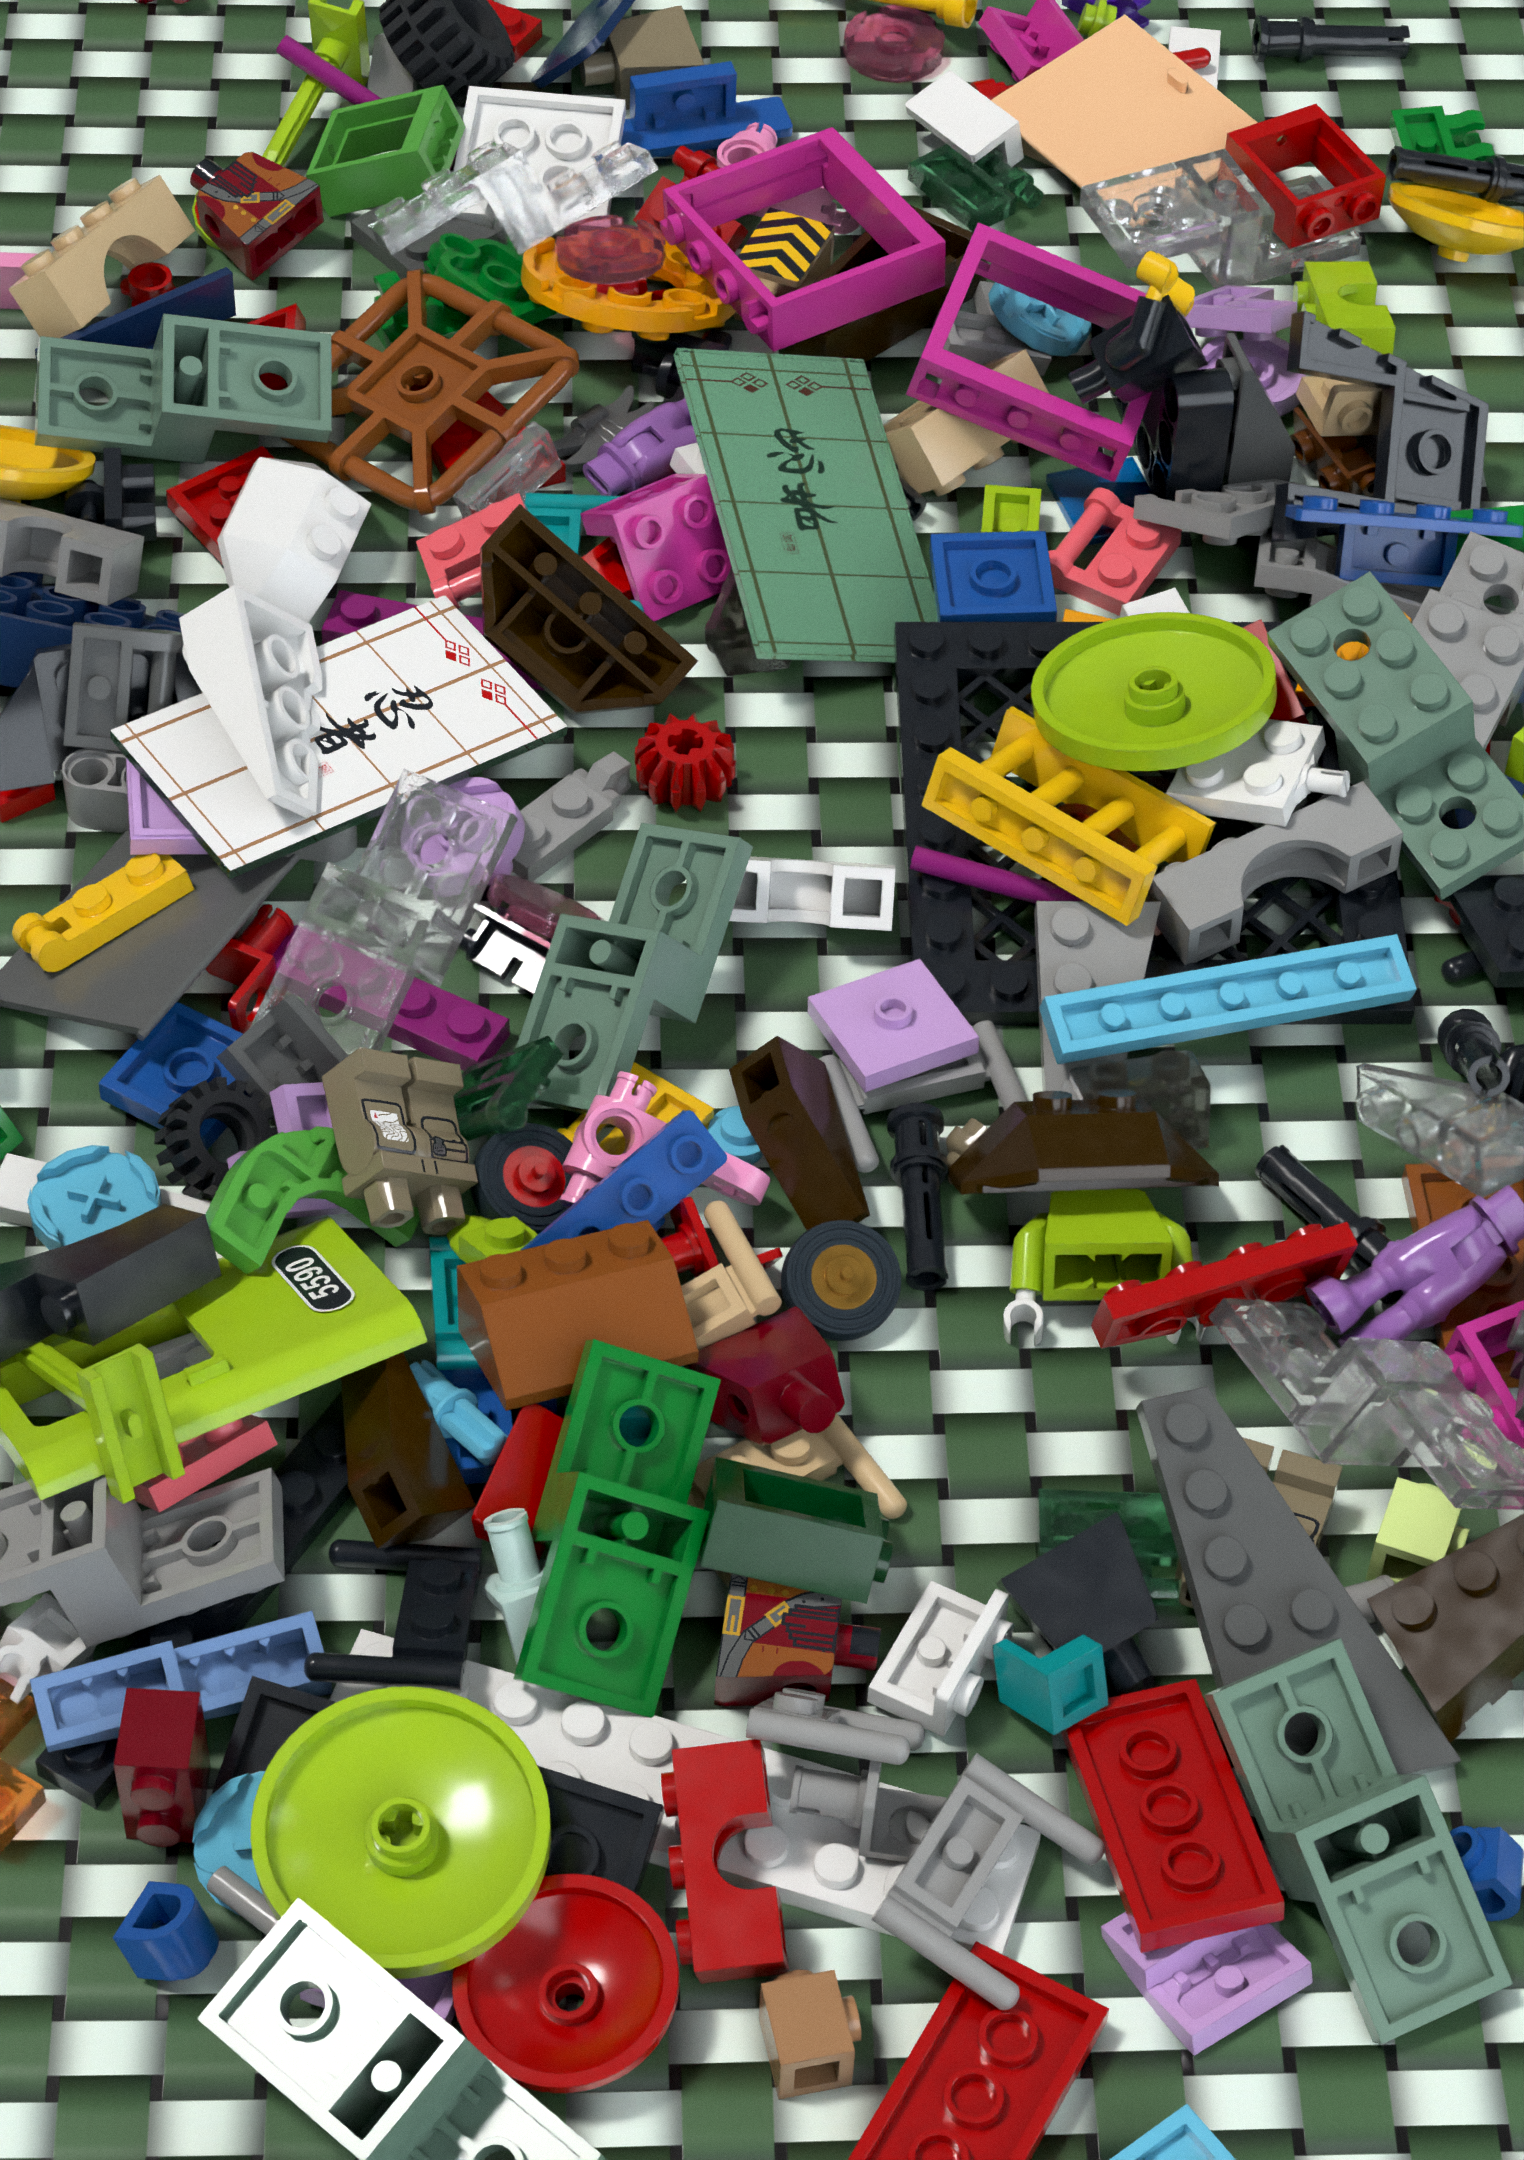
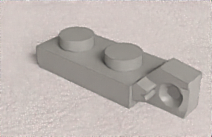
M613 751L595 762L589 772L582 768L574 771L572 775L569 774L520 810L524 818L525 832L521 847L517 855L512 859V872L531 884L613 821V811L621 803V795L631 788V783L629 782L631 763Z

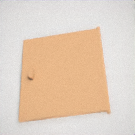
M1126 15L1118 18L991 100L1019 121L1021 138L1132 232L1137 230L1139 223L1222 169L1227 133L1258 123Z

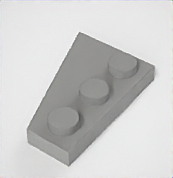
M1267 479L1222 485L1221 492H1201L1195 489L1178 490L1175 493V502L1158 498V496L1153 494L1135 496L1133 518L1203 534V541L1208 544L1220 546L1234 545L1239 537L1245 535L1259 536L1268 533V528L1273 527L1276 485L1293 482Z

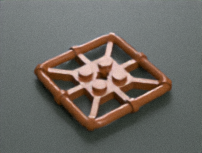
M421 268L407 271V277L391 286L345 331L337 330L331 336L332 374L343 363L349 365L353 362L365 369L347 387L332 389V416L354 412L366 420L340 446L329 440L325 443L280 438L328 465L331 474L341 480L349 481L353 479L401 507L418 510L421 516L433 514L436 512L437 506L452 498L500 450L508 451L518 441L517 433L565 387L570 378L578 373L579 354L562 340L514 316L510 307L500 301L492 300L488 302L442 277L429 273L424 274ZM429 296L471 317V319L453 337L447 339L427 328L426 301H428ZM408 302V328L386 350L381 352L365 343ZM501 334L533 350L488 360L473 353L490 335L499 336ZM542 376L502 417L475 403L493 385ZM415 384L418 386L429 384L418 391H411L410 389ZM459 420L483 433L450 468L433 482L431 445L448 428ZM389 433L412 444L413 487L363 460Z

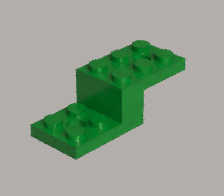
M590 1339L585 1341L531 1533L533 1543L550 1547L514 1674V1680L645 1717H654L710 1511L687 1505L721 1379L599 1340ZM633 1406L642 1409L649 1417L651 1423L648 1439L638 1447L628 1444L621 1436L619 1429L623 1413ZM604 1608L612 1612L619 1624V1634L611 1647L601 1651L589 1642L586 1626L590 1616L597 1610Z

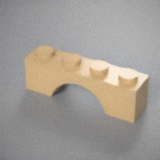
M160 175L141 185L136 177L124 182L108 194L112 200L110 205L108 201H104L80 217L84 225L82 228L79 225H75L55 237L50 242L55 249L52 253L49 249H46L21 266L25 275L8 290L39 337L61 338L83 328L111 304L104 278L106 255L115 258L131 271L139 264L153 262L168 255L196 231Z

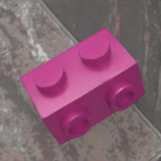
M1036 0L1027 16L988 6L978 22L991 40L990 47L998 55L1002 56L1013 70L1011 75L1016 82H1020L1084 41L1055 0Z

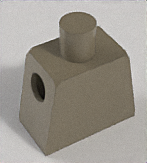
M681 5L620 20L605 40V52L593 53L579 64V69L584 87L611 83L616 98L625 100L626 110H629L630 76L705 64Z

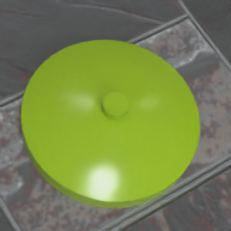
M1155 612L1125 616L1084 629L1069 637L1049 652L1033 676L1031 684L1033 715L1038 730L1047 742L1063 754L1089 765L1123 771H1157L1185 767L1213 759L1233 750L1249 740L1264 726L1274 710L1277 699L1275 663L1267 647L1257 637L1242 627L1228 621L1200 614L1181 612Z
M412 1686L388 1687L356 1694L332 1704L303 1723L285 1741L268 1765L259 1784L251 1816L250 1841L252 1858L260 1888L269 1908L278 1921L299 1897L395 1979H409L434 1975L465 1964L489 1950L516 1926L534 1900L545 1875L551 1845V1818L547 1790L534 1757L519 1736L498 1716L483 1706L450 1692Z

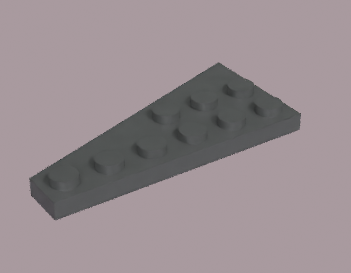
M1206 1386L1142 1400L1137 1406L1136 1411L1216 1688L1219 1689L1331 1639L1341 1638L1397 1774L1421 1775L1454 1767L1462 1760L1210 1389ZM1295 1714L1285 1726L1284 1737L1287 1746L1295 1754L1301 1756L1306 1755L1314 1748L1318 1736L1315 1723L1305 1714Z

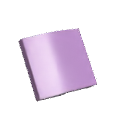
M1126 1912L1101 1926L1103 1939L1127 1976L1160 2019L1194 2056L1313 1983L1311 1962L1270 1923L1141 1953Z

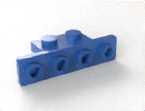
M731 61L630 76V119H625L618 164L653 157H668L673 155L680 146H686L692 151L718 149L722 142L732 138L740 131H745L748 125L755 122L759 123L757 131L759 133L763 125L766 124L776 132L777 138L790 137L793 132V124L780 97L736 102L737 73Z
M1304 495L1303 505L1286 504L1285 516L1291 519L1340 524L1334 575L1343 580L1351 581L1371 571L1379 583L1442 587L1455 562L1458 533L1469 534L1472 531L1479 535L1522 538L1524 528L1522 525L1507 521L1508 511L1473 508L1472 518L1451 517L1452 507L1433 504H1417L1416 514L1394 512V502L1368 499L1360 500L1359 510L1337 508L1338 498L1317 495Z
M683 1110L521 1250L549 1244L557 1239H570L611 1229L620 1224L636 1223L648 1220L654 1230L657 1231L666 1220L664 1215L727 1161V1155L696 1114L691 1110Z

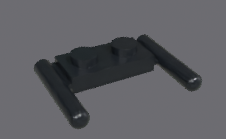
M335 1540L330 1545L328 1555L330 1562L336 1567L407 1571L394 1636L392 1657L313 1652L305 1659V1676L311 1681L396 1687L412 1686L461 1691L479 1587V1576L481 1575L482 1548L406 1543L377 1549L374 1541Z

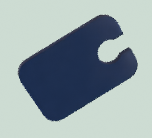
M593 0L562 37L532 77L531 82L537 89H541L590 57L604 43L635 0Z

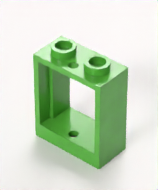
M444 85L335 109L330 115L306 177L320 185L322 205L329 217L438 194L442 191L466 126Z

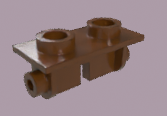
M1299 407L1294 408V434L1290 435L1295 445L1294 455L1301 465L1308 464L1317 475L1320 488L1373 496L1376 463L1362 446L1343 454V452L1357 447L1355 436H1320L1310 418L1307 419Z

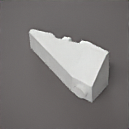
M233 585L179 618L184 642L182 648L183 656L189 671L266 800L308 818L316 813L318 758L310 747V737L320 731L321 717L312 709V696L322 690V672L312 625Z

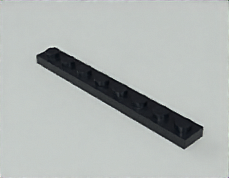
M342 1391L274 1472L282 1485L285 1576L352 1495L348 1488ZM279 1583L255 1593H247L200 1609L191 1615L179 1616L147 1627L126 1652L170 1640L175 1649L240 1631ZM118 1738L48 1752L46 1747L35 1760L38 1776L97 1809L117 1784L114 1759Z

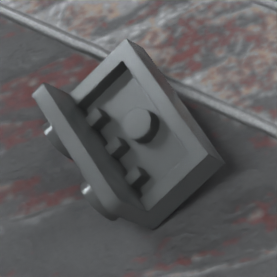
M291 993L219 1054L217 1059L235 1079L247 1082L245 1090L248 1094L258 1089L265 1095L258 1104L265 1111L272 1106L269 1092L284 1084L322 1082L321 1077L348 1057L349 1054L326 1031L318 1014L310 1007L304 1005L295 994Z

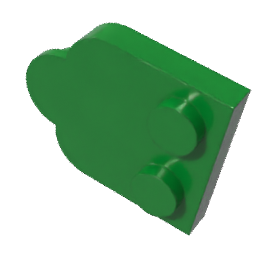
M454 233L442 234L439 241L430 246L427 258L436 268L434 275L442 277L488 302L497 300L510 307L514 316L532 325L558 313L529 299V294L521 282L523 256L508 246L485 238L471 241L464 236Z

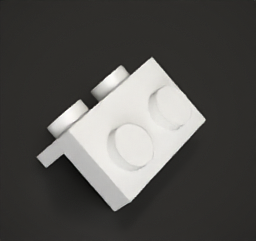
M930 1581L870 1683L867 1702L908 1721L917 1722L923 1728L944 1737L957 1713L967 1717L976 1704L984 1682V1678L979 1676L988 1659L994 1661L993 1645L1005 1638L1011 1640L1014 1623L1006 1620L1009 1594L995 1589L987 1605L934 1581Z

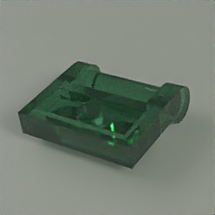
M548 1035L469 1066L462 1073L464 1088L454 1094L453 1097L460 1135L467 1142L493 1132L502 1135L509 1134L526 1125L528 1120L526 1104L531 1103L547 1090L551 1084L548 1075L564 1055Z

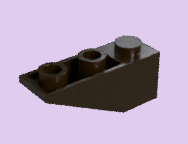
M775 1036L730 1068L729 1072L742 1118L805 1229L808 1231L816 1225L837 1220L859 1223L870 1216L825 1063L783 1038Z
M403 1352L341 1377L348 1488L377 1549L432 1539L476 1507Z

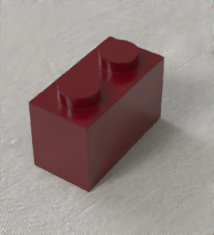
M126 1688L114 1759V1770L126 1838L140 1840L145 1844L156 1847H168L178 1842L192 1843L194 1824L206 1802L211 1769L200 1692Z

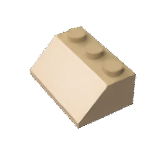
M1026 349L981 364L1049 393ZM920 400L878 428L886 457L897 464L900 476L919 494L934 490L937 497L947 494L965 483L966 478L963 472L972 466L975 470H979L1000 459L1004 455L1001 446L1011 440L1012 444L1019 443Z

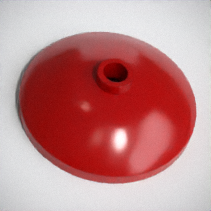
M585 1874L545 1876L534 1900L516 1926L489 1950L473 1960L455 1967L452 1977L454 2008L464 2037L520 2086L547 2093H576L591 2090L611 2083L636 2068L653 2052L668 2030L675 2013L680 1987L676 1951L671 1936L659 1915L646 1901L630 1889L616 1882ZM568 1995H579L584 1998L583 2004L576 2010L565 2011L558 2007L560 2001Z

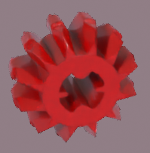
M695 712L688 720H678L669 713L665 725L649 723L645 737L639 738L638 746L635 747L636 780L639 783V790L649 792L653 805L662 804L667 801L671 802L675 813L682 805H692L701 812L706 800L721 802L726 788L732 786V779L735 778L736 761L734 760V745L731 742V735L721 733L717 720L699 723Z

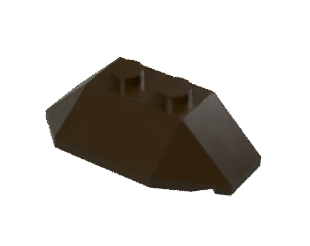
M521 504L512 511L481 546L483 637L572 715L660 706L698 662L692 654Z
M1104 1089L1097 1092V1099L1072 1100V1094L1068 1092L1040 1091L1033 1094V1101L1013 1102L949 1167V1180L961 1195H973L982 1193L1211 1187L1219 1186V1173L1145 1100L1137 1098L1135 1091L1128 1089Z

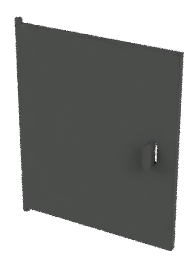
M129 830L125 831L59 905L71 899L79 889L87 885L96 884L121 869L131 858L136 856L130 855ZM169 854L187 871L195 890L58 972L43 970L33 960L31 954L25 952L20 947L0 970V1007L136 1034L137 1038L143 1041L300 860L298 855L292 854L290 857L268 854L230 871L216 854Z

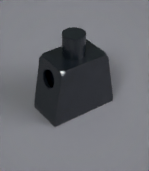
M1117 1512L1010 1573L996 1583L1001 1591L1009 1594L1011 1605L1051 1652L1083 1634L1101 1644L1105 1675L1116 1694L1153 1673L1132 1636L1159 1619L1123 1522Z

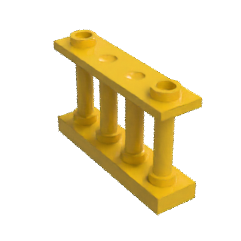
M1013 706L1006 710L991 757L979 764L952 747L938 755L921 805L1126 926L1139 917L1157 866L1163 861L1169 864L1186 862L1205 853L1216 824L1211 819L1127 771L1089 765L1063 754L1046 741L1038 730L1034 718ZM1012 772L1038 788L1029 793L1004 777ZM1062 801L1089 818L1081 823L1054 806ZM1114 831L1140 846V848L1133 853L1105 836Z

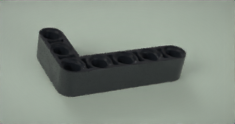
M1091 323V339L1107 329ZM1225 367L1167 374L1163 386L1152 391L1132 446L1151 491L1158 498L1175 502L1176 491L1195 489L1201 492H1221L1234 409L1232 381ZM1110 390V394L1113 398V401L1122 420L1128 403L1124 404L1113 393V391Z

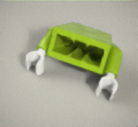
M1139 1189L1052 1192L1049 1212L1036 1214L1017 1233L1014 1239L1009 1291L1016 1294L1015 1300L1010 1302L1005 1308L1003 1314V1329L1006 1342L1011 1344V1328L1014 1324L1022 1321L1034 1325V1346L1041 1342L1043 1337V1312L1039 1304L1035 1302V1296L1042 1294L1043 1301L1102 1300L1104 1294L1109 1289L1122 1282L1134 1279L1140 1280L1142 1284L1165 1278L1167 1273L1175 1267L1194 1261L1191 1241L1187 1231L1161 1212L1156 1211L1146 1193ZM1196 1317L1187 1318L1188 1321L1194 1324L1197 1340L1200 1341L1206 1327L1204 1328L1203 1324H1200ZM1181 1329L1174 1334L1166 1335L1167 1339L1171 1343L1177 1344L1181 1335Z

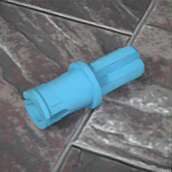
M422 1360L421 1365L418 1362L411 1364L410 1368L443 1437H453L483 1465L496 1464L508 1436L478 1409L476 1395L466 1388L459 1389L457 1386L455 1387L427 1360Z

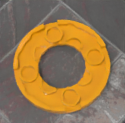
M614 229L571 230V235L560 237L557 243H555L554 238L548 235L541 237L528 245L523 254L521 282L529 294V299L560 314L582 321V328L593 333H611L614 329L634 331L638 336L647 340L663 341L669 338L670 333L722 327L725 325V321L735 313L730 304H724L720 300L710 282L702 274L698 275L694 272L688 258L677 246L670 245L663 236ZM639 245L646 278L655 281H668L677 288L664 291L663 299L651 301L652 292L631 296L619 293L614 287L609 286L607 295L597 291L595 280L583 275L592 271L614 274L620 270L629 271L634 269L631 246Z

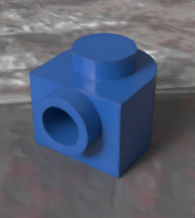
M1459 1826L1451 1830L1450 1834L1486 1920L1499 1921L1517 1914L1520 1909L1524 1863L1522 1847L1501 1827H1478L1473 1829L1470 1826Z
M149 1881L113 1936L115 1943L137 1978L162 1981L184 1980L200 1974L209 1965L219 1946V1935L193 1891L188 1886L177 1883Z

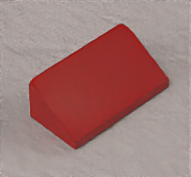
M539 1404L523 1406L517 1416L472 1515L471 1521L477 1538L490 1542L483 1521L496 1512L511 1508H523L527 1511L529 1518L527 1521L532 1533L564 1420ZM534 1543L538 1560H540L546 1546Z

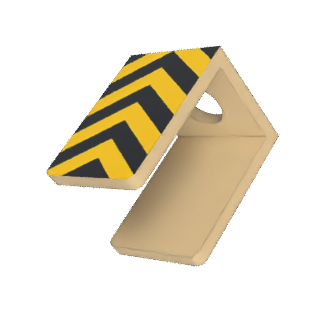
M770 207L738 257L777 298L811 285L833 264L835 226ZM735 311L733 317L736 320L743 321V318Z

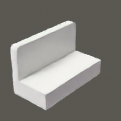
M951 70L947 71L905 104L909 116L970 162H977L983 156L989 154L1009 170L1024 158L1019 121Z

